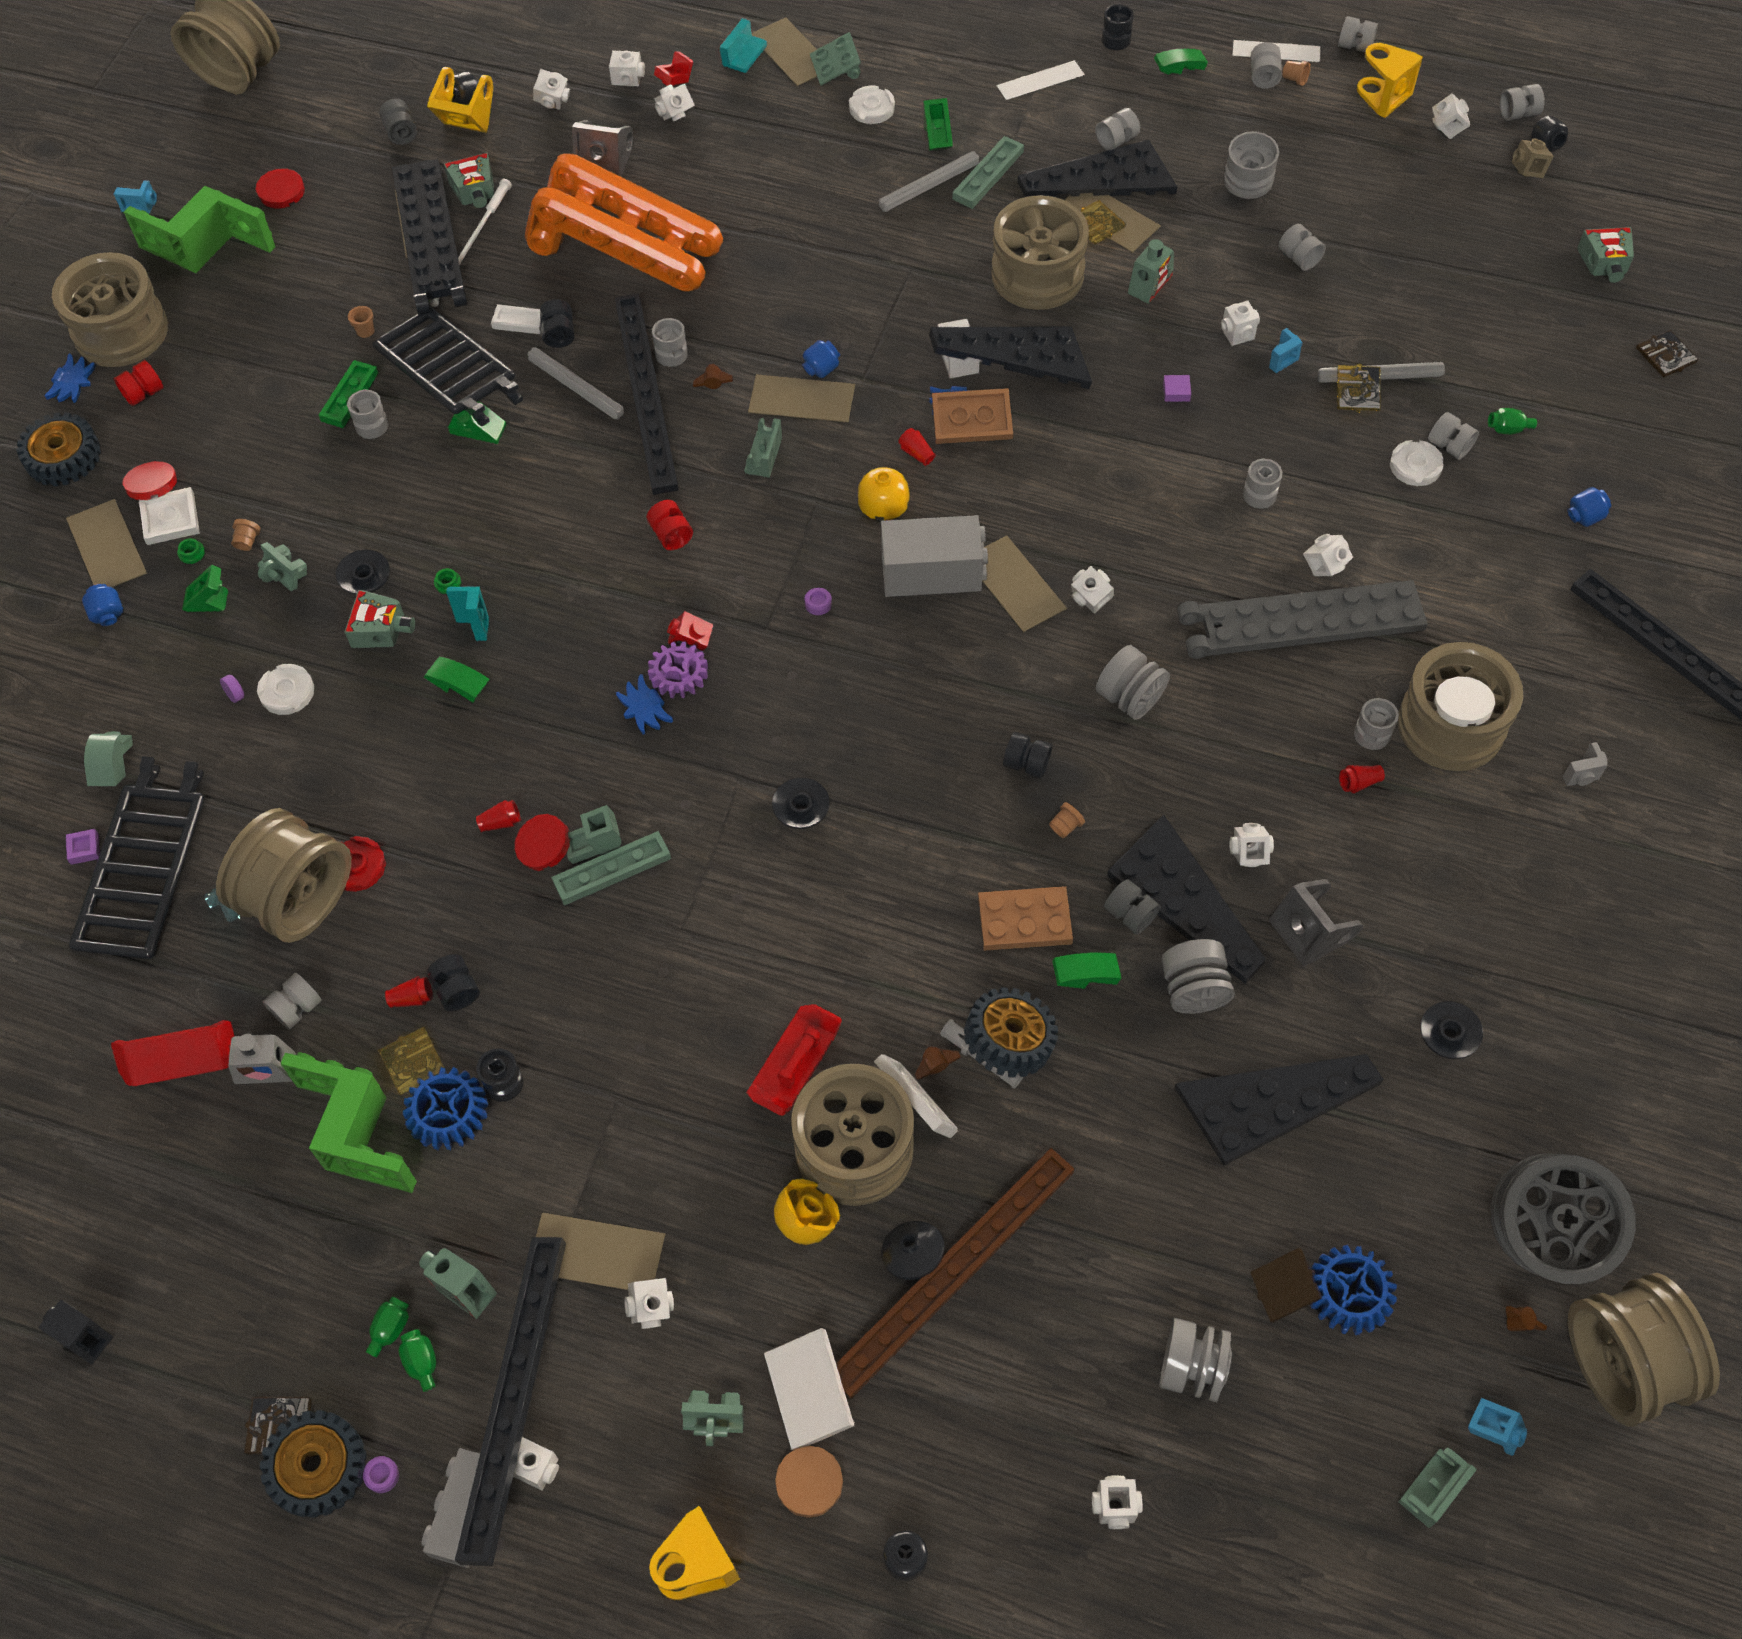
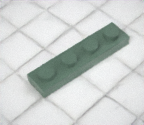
M1004 136L953 191L952 200L973 209L1023 154L1024 145Z
M659 831L551 878L565 906L671 859V855Z

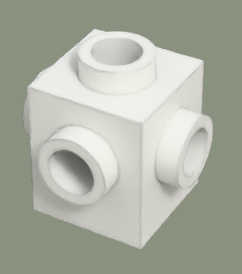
M612 51L609 64L612 85L639 86L641 77L645 76V63L641 62L640 52Z
M541 69L533 88V101L539 102L547 108L560 110L562 103H566L569 98L568 78L563 77L557 72L551 73Z
M685 83L674 89L671 84L659 90L661 95L654 98L656 111L663 117L664 121L672 118L674 122L686 116L685 110L695 106Z
M1453 93L1432 107L1434 125L1449 139L1470 126L1467 115L1469 111L1468 105L1463 99L1459 100Z
M1249 301L1225 307L1224 316L1221 320V329L1232 346L1255 339L1257 325L1260 322L1257 310L1252 308Z
M1321 535L1315 540V544L1303 553L1314 576H1333L1344 570L1345 565L1353 558L1343 535Z
M1090 566L1086 571L1084 569L1080 570L1072 579V598L1081 607L1086 605L1094 614L1114 596V588L1109 584V577L1100 569L1096 571Z
M1245 823L1243 827H1234V837H1230L1229 841L1230 853L1234 854L1240 865L1246 867L1270 864V853H1273L1274 849L1273 837L1269 835L1264 826L1258 823Z
M666 1278L628 1284L629 1297H625L624 1304L626 1316L631 1317L632 1324L641 1322L642 1329L660 1327L661 1320L670 1318V1311L674 1309L672 1292H667ZM647 1300L651 1302L650 1309L647 1306Z
M1115 1475L1107 1476L1105 1480H1100L1097 1492H1092L1093 1514H1099L1100 1524H1108L1109 1529L1129 1528V1523L1135 1522L1138 1513H1142L1141 1491H1136L1135 1479L1126 1480L1125 1476ZM1112 1500L1119 1501L1122 1509H1111L1109 1502Z

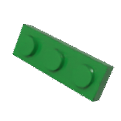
M354 360L319 413L320 421L344 428L351 417L347 406L349 397L357 391L370 388L378 375L377 367Z

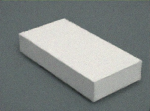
M497 305L491 321L492 329L541 334L540 309Z

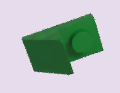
M947 98L923 101L924 131L927 132L929 151L952 148L953 142Z
M484 405L486 410L483 413L489 417L490 422L481 427L464 410L459 414H454L448 429L450 434L498 444L507 424L506 421Z
M211 565L186 588L182 610L186 612L223 611L225 609L228 589L222 586V580H220L221 568Z

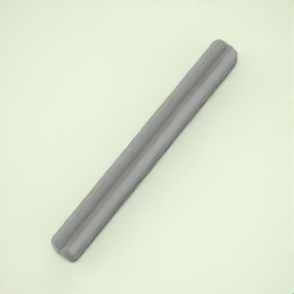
M975 151L965 154L880 198L879 207L883 212H887L978 165L979 156Z
M533 347L528 352L529 361L613 419L618 420L623 416V406L543 351Z
M1443 362L1321 368L1318 370V381L1320 383L1340 382V380L1362 381L1359 374L1353 377L1350 374L1340 373V370H1352L1353 368L1355 370L1356 367H1359L1358 371H1367L1362 370L1361 367L1379 368L1380 380L1441 377L1444 375L1445 366Z

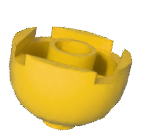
M878 467L870 470L862 478L858 486V505L861 511L868 517L875 519V516L884 517V520H892L902 515L908 507V483L904 476L895 469Z
M806 1179L792 1180L781 1191L774 1207L775 1222L780 1231L788 1239L802 1245L822 1241L834 1230L835 1225L840 1219L839 1208L833 1197L826 1193L823 1195L816 1189L817 1183Z

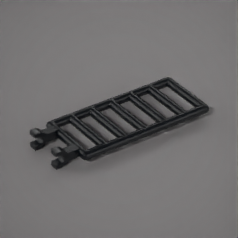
M430 307L431 313L413 316L375 339L372 343L379 353L450 412L459 414L465 410L481 427L490 422V420L483 413L486 410L484 405L478 401L499 389L514 405L523 401V397L516 391L519 389L518 384L511 381L515 378L514 371L432 307ZM431 318L434 321L394 347L389 348L387 344ZM441 329L447 331V333L406 358L402 359L399 356ZM457 339L460 341L459 344L417 370L412 367L453 340ZM470 349L474 352L433 379L428 380L425 378V376ZM484 360L487 363L443 392L438 388L478 362ZM497 371L501 374L457 403L452 400L453 397L493 372Z
M142 756L136 785H125L122 788L69 942L70 949L142 959L154 957L205 801V796L202 793L195 792L198 783L201 782L204 775L202 770H197L199 766L197 762L186 761L180 789L173 790L152 787L154 779L158 777L161 768L158 765H154L155 759L153 757ZM132 796L191 803L187 817L128 810ZM124 821L183 828L179 842L119 836ZM115 847L175 853L170 868L110 861ZM106 872L166 879L162 894L102 887ZM97 898L158 905L153 920L93 913ZM88 925L149 931L145 947L83 940Z

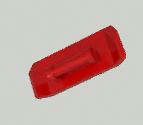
M815 1004L800 1006L746 1092L755 1103L780 1116L788 1113L835 1039L842 1019Z
M222 1020L210 1026L130 1041L116 1040L111 1043V1048L118 1072L126 1085L139 1086L229 1068L231 1039L235 1035L231 1022Z

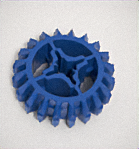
M441 1067L439 1075L436 1076L433 1072L428 1071L429 1079L424 1081L418 1078L417 1083L419 1087H409V1093L412 1097L404 1098V1104L408 1107L403 1110L404 1118L408 1119L405 1121V1125L408 1130H412L411 1135L415 1140L421 1139L420 1142L423 1146L427 1147L432 1143L433 1148L439 1150L444 1143L446 1149L451 1151L453 1142L457 1141L458 1145L463 1147V1138L467 1136L469 1139L474 1140L475 1135L472 1130H482L483 1125L479 1120L487 1119V1112L484 1109L488 1107V1101L486 1098H483L486 1092L483 1087H479L478 1079L475 1077L470 1079L469 1072L465 1070L459 1074L458 1069L453 1067L449 1074H447L445 1068ZM469 1099L468 1109L461 1118L459 1115L460 1111L465 1106L464 1102ZM431 1100V1107L426 1111L427 1115L423 1118L424 1107ZM439 1103H441L444 1107L448 1106V1108L452 1111L453 1115L448 1110L443 1111ZM446 1124L451 1125L449 1127L440 1128L441 1126Z
M1348 1245L1342 1247L1341 1253L1334 1247L1330 1249L1329 1256L1326 1254L1320 1255L1318 1259L1320 1264L1314 1263L1311 1267V1270L1315 1271L1313 1277L1323 1299L1310 1304L1311 1309H1322L1318 1315L1319 1320H1323L1326 1317L1331 1319L1329 1323L1330 1329H1333L1338 1323L1341 1325L1342 1334H1346L1350 1327H1352L1355 1335H1360L1363 1328L1368 1333H1371L1375 1329V1324L1382 1326L1386 1322L1384 1316L1390 1317L1393 1313L1390 1305L1396 1303L1397 1297L1391 1293L1397 1289V1284L1387 1282L1393 1276L1392 1271H1382L1385 1265L1384 1260H1379L1377 1263L1372 1260L1374 1258V1251H1370L1367 1256L1362 1255L1361 1246H1357L1354 1253H1351ZM1348 1267L1356 1269V1272L1345 1274L1341 1271L1337 1273L1333 1270ZM1366 1276L1373 1283L1376 1291V1296L1373 1295L1374 1291L1367 1286L1365 1281ZM1357 1280V1284L1354 1287V1295L1352 1294L1350 1298L1346 1300V1297L1349 1293V1285L1352 1286L1354 1281ZM1327 1284L1337 1294V1304L1330 1297ZM1352 1305H1357L1363 1309L1366 1306L1371 1309L1362 1313L1346 1311Z

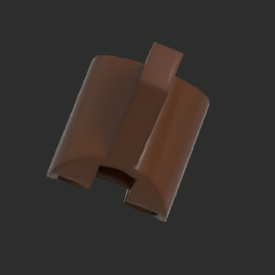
M709 364L704 374L693 380V387L706 386L710 389H717L721 386V383L733 382V377L721 371L715 364Z
M933 1046L928 1047L923 1054V1059L915 1076L919 1081L930 1074L942 1072L949 1064L960 1059L961 1056L958 1051L943 1050Z
M1506 1307L1507 1329L1509 1331L1533 1329L1545 1331L1547 1329V1325L1537 1320L1536 1314L1531 1307Z

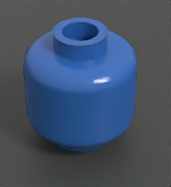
M818 340L804 351L803 359L805 363L802 366L811 377L815 374L819 378H824L838 367L840 354L830 341Z
M1591 487L1571 497L1570 508L1567 510L1568 515L1574 523L1579 522L1582 526L1588 527L1608 516L1611 501L1604 490Z
M97 584L89 587L82 598L88 619L93 623L109 626L116 623L117 618L123 613V606L117 591L106 584Z

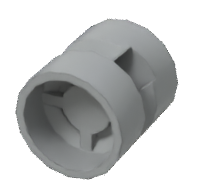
M1346 16L1338 47L1347 49L1356 47L1357 51L1365 53L1367 47L1374 43L1378 23L1371 21L1361 23L1358 18ZM1359 32L1363 34L1362 38H1357Z
M1264 42L1258 44L1253 48L1250 55L1252 81L1257 87L1271 88L1282 79L1281 52L1274 43Z
M1539 84L1505 89L1500 97V111L1505 121L1539 116L1544 109V93Z
M1123 108L1114 113L1112 117L1109 116L1098 122L1095 132L1101 146L1108 151L1137 137L1140 133V123L1131 109Z
M1295 224L1290 227L1279 241V249L1287 257L1292 258L1293 262L1303 271L1309 270L1318 264L1326 250L1325 245L1318 238L1312 236L1311 232L1302 224Z
M664 318L656 322L652 328V336L657 361L663 366L668 367L682 364L688 356L683 324L673 318Z
M360 390L353 393L348 399L347 406L356 432L359 436L367 439L378 438L383 435L389 425L379 395L372 390Z
M1446 412L1435 423L1429 434L1428 441L1439 448L1446 447L1448 454L1461 460L1475 444L1479 431L1467 423L1461 425V419L1450 412Z
M1263 458L1257 459L1250 464L1243 490V498L1248 505L1263 509L1274 504L1283 473L1277 462Z
M1382 698L1371 699L1363 705L1354 729L1355 740L1359 745L1366 749L1378 750L1389 743L1399 716L1395 705Z
M294 973L282 984V991L275 990L262 1001L271 1014L288 1030L302 1019L303 1011L310 1012L322 1001L317 992L297 973Z

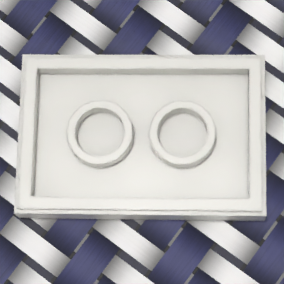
M882 1054L874 1061L880 1070L892 1076L903 1087L912 1107L933 1131L948 1138H951L958 1132V1128L900 1062Z
M820 1328L764 1353L791 1450L809 1446L855 1426L825 1329Z

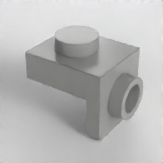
M1597 742L1590 743L1583 756L1584 760L1570 762L1563 775L1567 786L1576 784L1584 786L1600 779L1607 767V757L1600 750Z

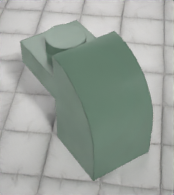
M112 731L104 734H91L89 736L84 753L87 786H116L126 777L123 754L133 746L132 735H121L120 732Z
M608 805L580 815L583 827L568 833L570 846L567 851V857L574 864L598 854L602 856L620 847L621 837L616 817Z

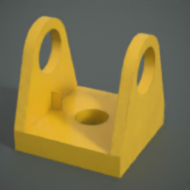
M1374 43L1367 47L1365 58L1385 80L1376 77H1365L1358 82L1357 92L1378 115L1386 118L1413 95L1423 57L1415 52L1384 43ZM1382 50L1388 54V57L1377 59L1371 55V52ZM1365 84H1374L1380 90L1370 93L1365 91L1363 86Z
M444 67L429 97L427 107L443 124L487 133L493 95L491 76L483 75L480 78L468 106L452 102L455 80L452 68ZM448 74V85L445 90L444 83L446 75ZM485 83H487V91H486V95H485V97H484V94H483L484 86H485Z
M700 1506L685 1515L654 1553L650 1561V1575L653 1581L658 1585L663 1595L672 1600H681L727 1588L740 1580L732 1562ZM670 1553V1554L666 1557V1559L662 1562V1564L660 1565V1567H659V1569H658V1571H657V1567H658V1563H659L660 1559H661L664 1555ZM674 1564L685 1565L684 1573L679 1579L672 1582L664 1580L665 1572L670 1566ZM686 1587L684 1590L678 1592L671 1591Z

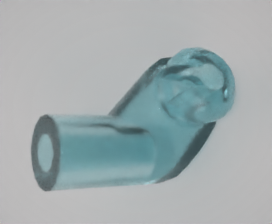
M216 888L204 895L205 901L210 908H214L218 904L220 905L228 922L241 917L232 909L225 907L219 902Z

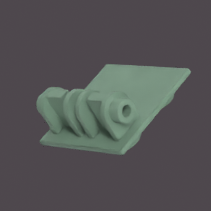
M850 32L810 53L820 85L831 81L845 72L852 79L859 77L861 71L858 65L861 64Z

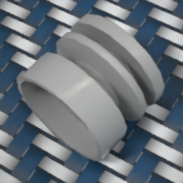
M1254 131L1237 135L1231 141L1224 173V183L1229 192L1237 197L1254 199L1265 195L1271 190L1279 157V148L1275 140L1265 133Z
M1128 645L1122 648L1106 665L1097 681L1096 692L1111 703L1119 701L1118 708L1123 712H1127V715L1132 719L1137 720L1143 717L1159 700L1170 680V673L1164 668L1159 669V665L1154 661L1147 664L1146 655L1132 645Z
M1209 939L1187 941L1168 949L1162 955L1161 963L1164 976L1170 982L1168 993L1171 996V1007L1175 1011L1189 1014L1207 1012L1226 1005L1234 998L1235 991L1231 984V975L1226 971L1228 963L1221 942Z
M1174 1318L1166 1345L1160 1377V1388L1182 1393L1187 1380L1190 1379L1194 1380L1195 1397H1201L1206 1383L1209 1384L1208 1400L1217 1402L1220 1392L1227 1382L1232 1358L1231 1332L1221 1330L1217 1344L1213 1343L1214 1327L1208 1326L1203 1339L1199 1340L1196 1339V1323Z

